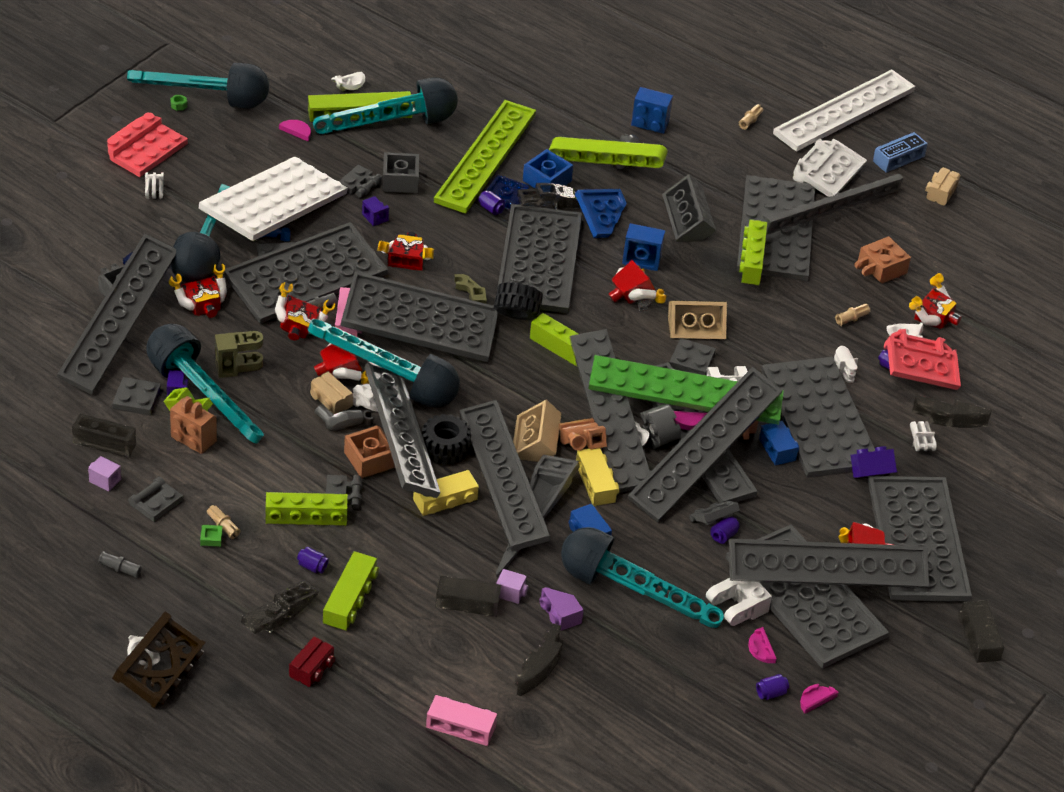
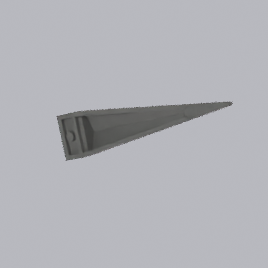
M543 455L535 466L530 486L543 519H545L572 484V479L580 468L579 461ZM508 543L496 571L497 578H499L502 570L507 568L521 549L511 551Z

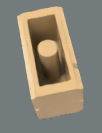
M941 168L938 173L935 172L932 182L929 181L925 191L928 193L926 198L933 202L937 201L938 204L946 205L958 186L960 174L954 171L950 172L946 168Z
M326 372L321 377L312 380L311 396L315 400L318 399L333 414L343 412V410L352 407L353 393L330 372Z

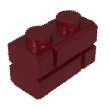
M314 636L289 664L290 678L300 681L307 687H310L315 681L319 682L324 670L327 667H332L335 662L334 647Z

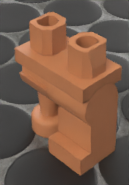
M593 418L559 423L560 442L562 444H570L575 450H582L585 446L589 449L607 447L606 428L598 426Z

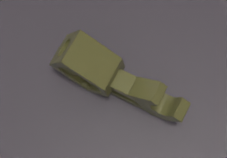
M454 275L456 289L467 291L469 293V300L486 304L487 299L484 287L479 286L468 275Z

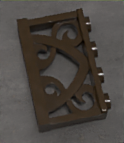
M166 611L118 667L112 677L117 683L121 682L150 703L154 709L159 703L161 705L165 703L170 696L168 691L171 688L173 690L176 689L182 681L179 677L182 674L187 675L193 667L191 662L194 659L198 661L205 652L202 648L206 642L204 640L201 641L171 618L172 616ZM168 631L177 636V638L173 639ZM155 641H160L161 645H163L164 643L166 645L163 647L156 646ZM185 642L191 647V652L185 654L182 649L187 646L180 645L177 647L176 643ZM148 649L155 653L168 650L171 657V668L151 670L152 659L146 650ZM140 660L146 661V669H143L145 665H141L139 663ZM180 660H186L180 667ZM131 675L142 678L141 683ZM171 678L170 681L166 684L165 679ZM151 679L150 685L152 688H154V684H159L161 687L160 691L153 692L147 688L146 680Z

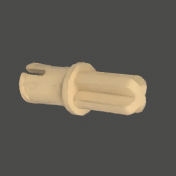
M759 104L745 113V116L739 121L740 128L747 129L752 123L757 121V117L763 112V108Z
M863 304L856 308L851 307L848 311L837 314L835 316L836 322L840 326L850 321L855 322L859 317L867 315L870 312L868 304Z
M210 506L207 514L217 523V526H223V531L230 539H234V536L237 537L241 530L230 520V516L225 515L217 506Z

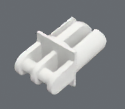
M145 173V197L149 199V190L152 191V199H156V191L158 190L160 199L163 198L164 173Z
M840 346L836 350L834 361L845 381L853 383L858 358H853L847 347Z
M916 421L911 422L910 429L914 439L912 446L915 447V450L924 449V451H928V449H932V451H936L935 432H931L929 422L926 421L925 424L923 421H919L918 424H916Z

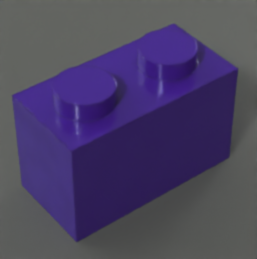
M886 446L876 447L873 452H869L868 448L859 449L857 454L850 455L854 478L897 472L894 449L887 450Z

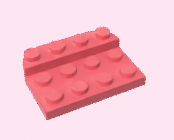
M145 113L144 116L137 118L107 140L108 154L112 162L141 177L187 145L188 138L163 125L160 117L154 116L153 113Z
M899 329L897 332L892 333L885 341L884 349L888 350L890 375L955 390L961 387L956 350L952 351L944 343L946 339L938 337L934 341L906 334V329Z

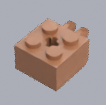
M888 236L861 247L858 261L854 265L858 270L863 268L861 273L864 276L872 274L879 282L885 283L907 274L911 257Z
M186 396L170 409L171 437L176 441L185 444L200 454H203L217 441L216 416L204 410L201 403H193L192 398Z
M374 426L345 436L344 453L361 478L395 468L386 435L381 427Z

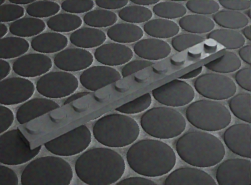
M900 174L889 176L867 185L865 184L776 215H771L765 220L767 222L766 235L897 192L904 178Z

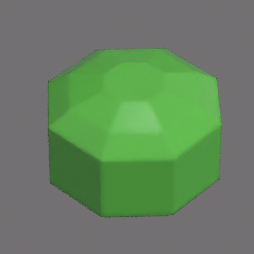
M174 95L170 98L172 109L177 111L187 108V98L185 96Z

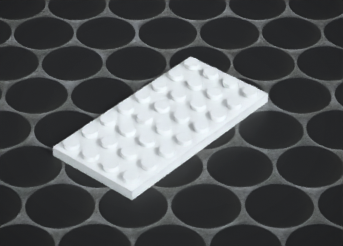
M293 157L199 202V209L254 241L347 194L348 187L301 161V159Z

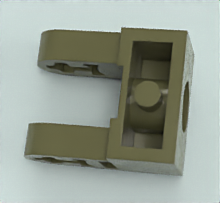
M249 331L215 335V364L219 378L238 376V372L256 371L263 367V355L261 353H238L262 348V333Z

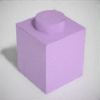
M102 456L95 462H92L88 468L89 482L107 491H110L121 480L120 465Z
M503 569L496 583L495 597L519 604L521 597H525L528 590L526 576Z

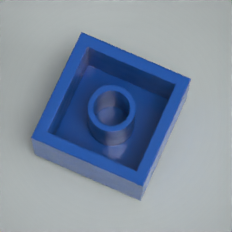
M640 87L634 100L631 126L664 134L670 119L673 95Z
M546 149L524 164L523 181L550 197L572 181L573 164Z
M630 223L625 239L622 264L627 265L633 260L641 268L658 271L665 230Z

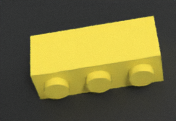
M600 448L577 450L576 461H579L580 465L578 471L593 506L615 503L616 496L619 494V486L617 482H614L612 469L608 468L606 455L602 453Z
M466 470L436 479L441 492L437 498L426 497L414 492L413 496L414 502L422 515L425 516L478 500L479 486L470 471Z

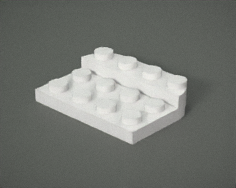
M820 138L802 159H799L794 169L793 180L800 183H809L830 197L839 193L865 165L867 160L835 139H832V141H822Z

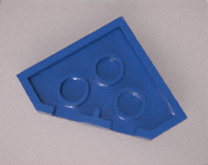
M621 189L578 190L575 195L593 237L608 238L612 234L613 228L627 204Z

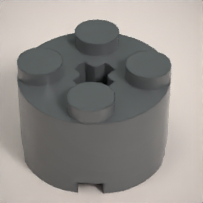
M668 404L660 405L641 413L644 423L641 428L649 432L650 443L653 449L681 438L679 424L675 425L674 421L677 417Z

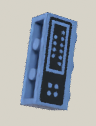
M913 132L877 147L873 162L887 173L925 157L928 143Z

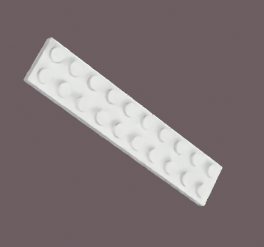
M891 69L774 128L773 134L797 152L818 139H822L914 92L915 86Z

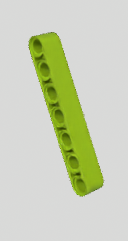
M555 137L549 148V151L566 161L650 168L662 167L668 153L666 147L657 144Z

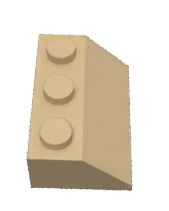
M669 301L668 322L670 338L726 339L727 302Z
M547 400L517 415L513 443L520 460L539 462L543 455H556L561 412Z

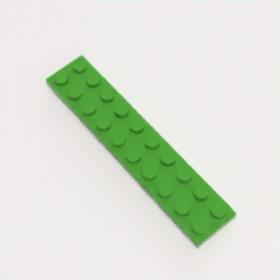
M595 355L588 389L709 412L738 381ZM784 390L756 421L779 425Z

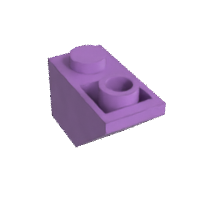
M546 587L542 588L539 600L543 610L547 611L552 624H555L559 631L582 623L583 608L574 595Z

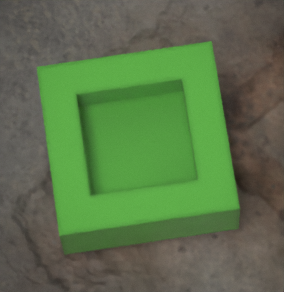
M202 525L200 546H221L223 526Z

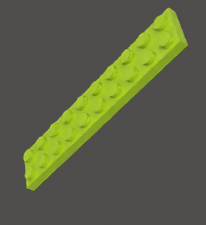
M504 100L434 197V203L467 213L533 120L536 110Z

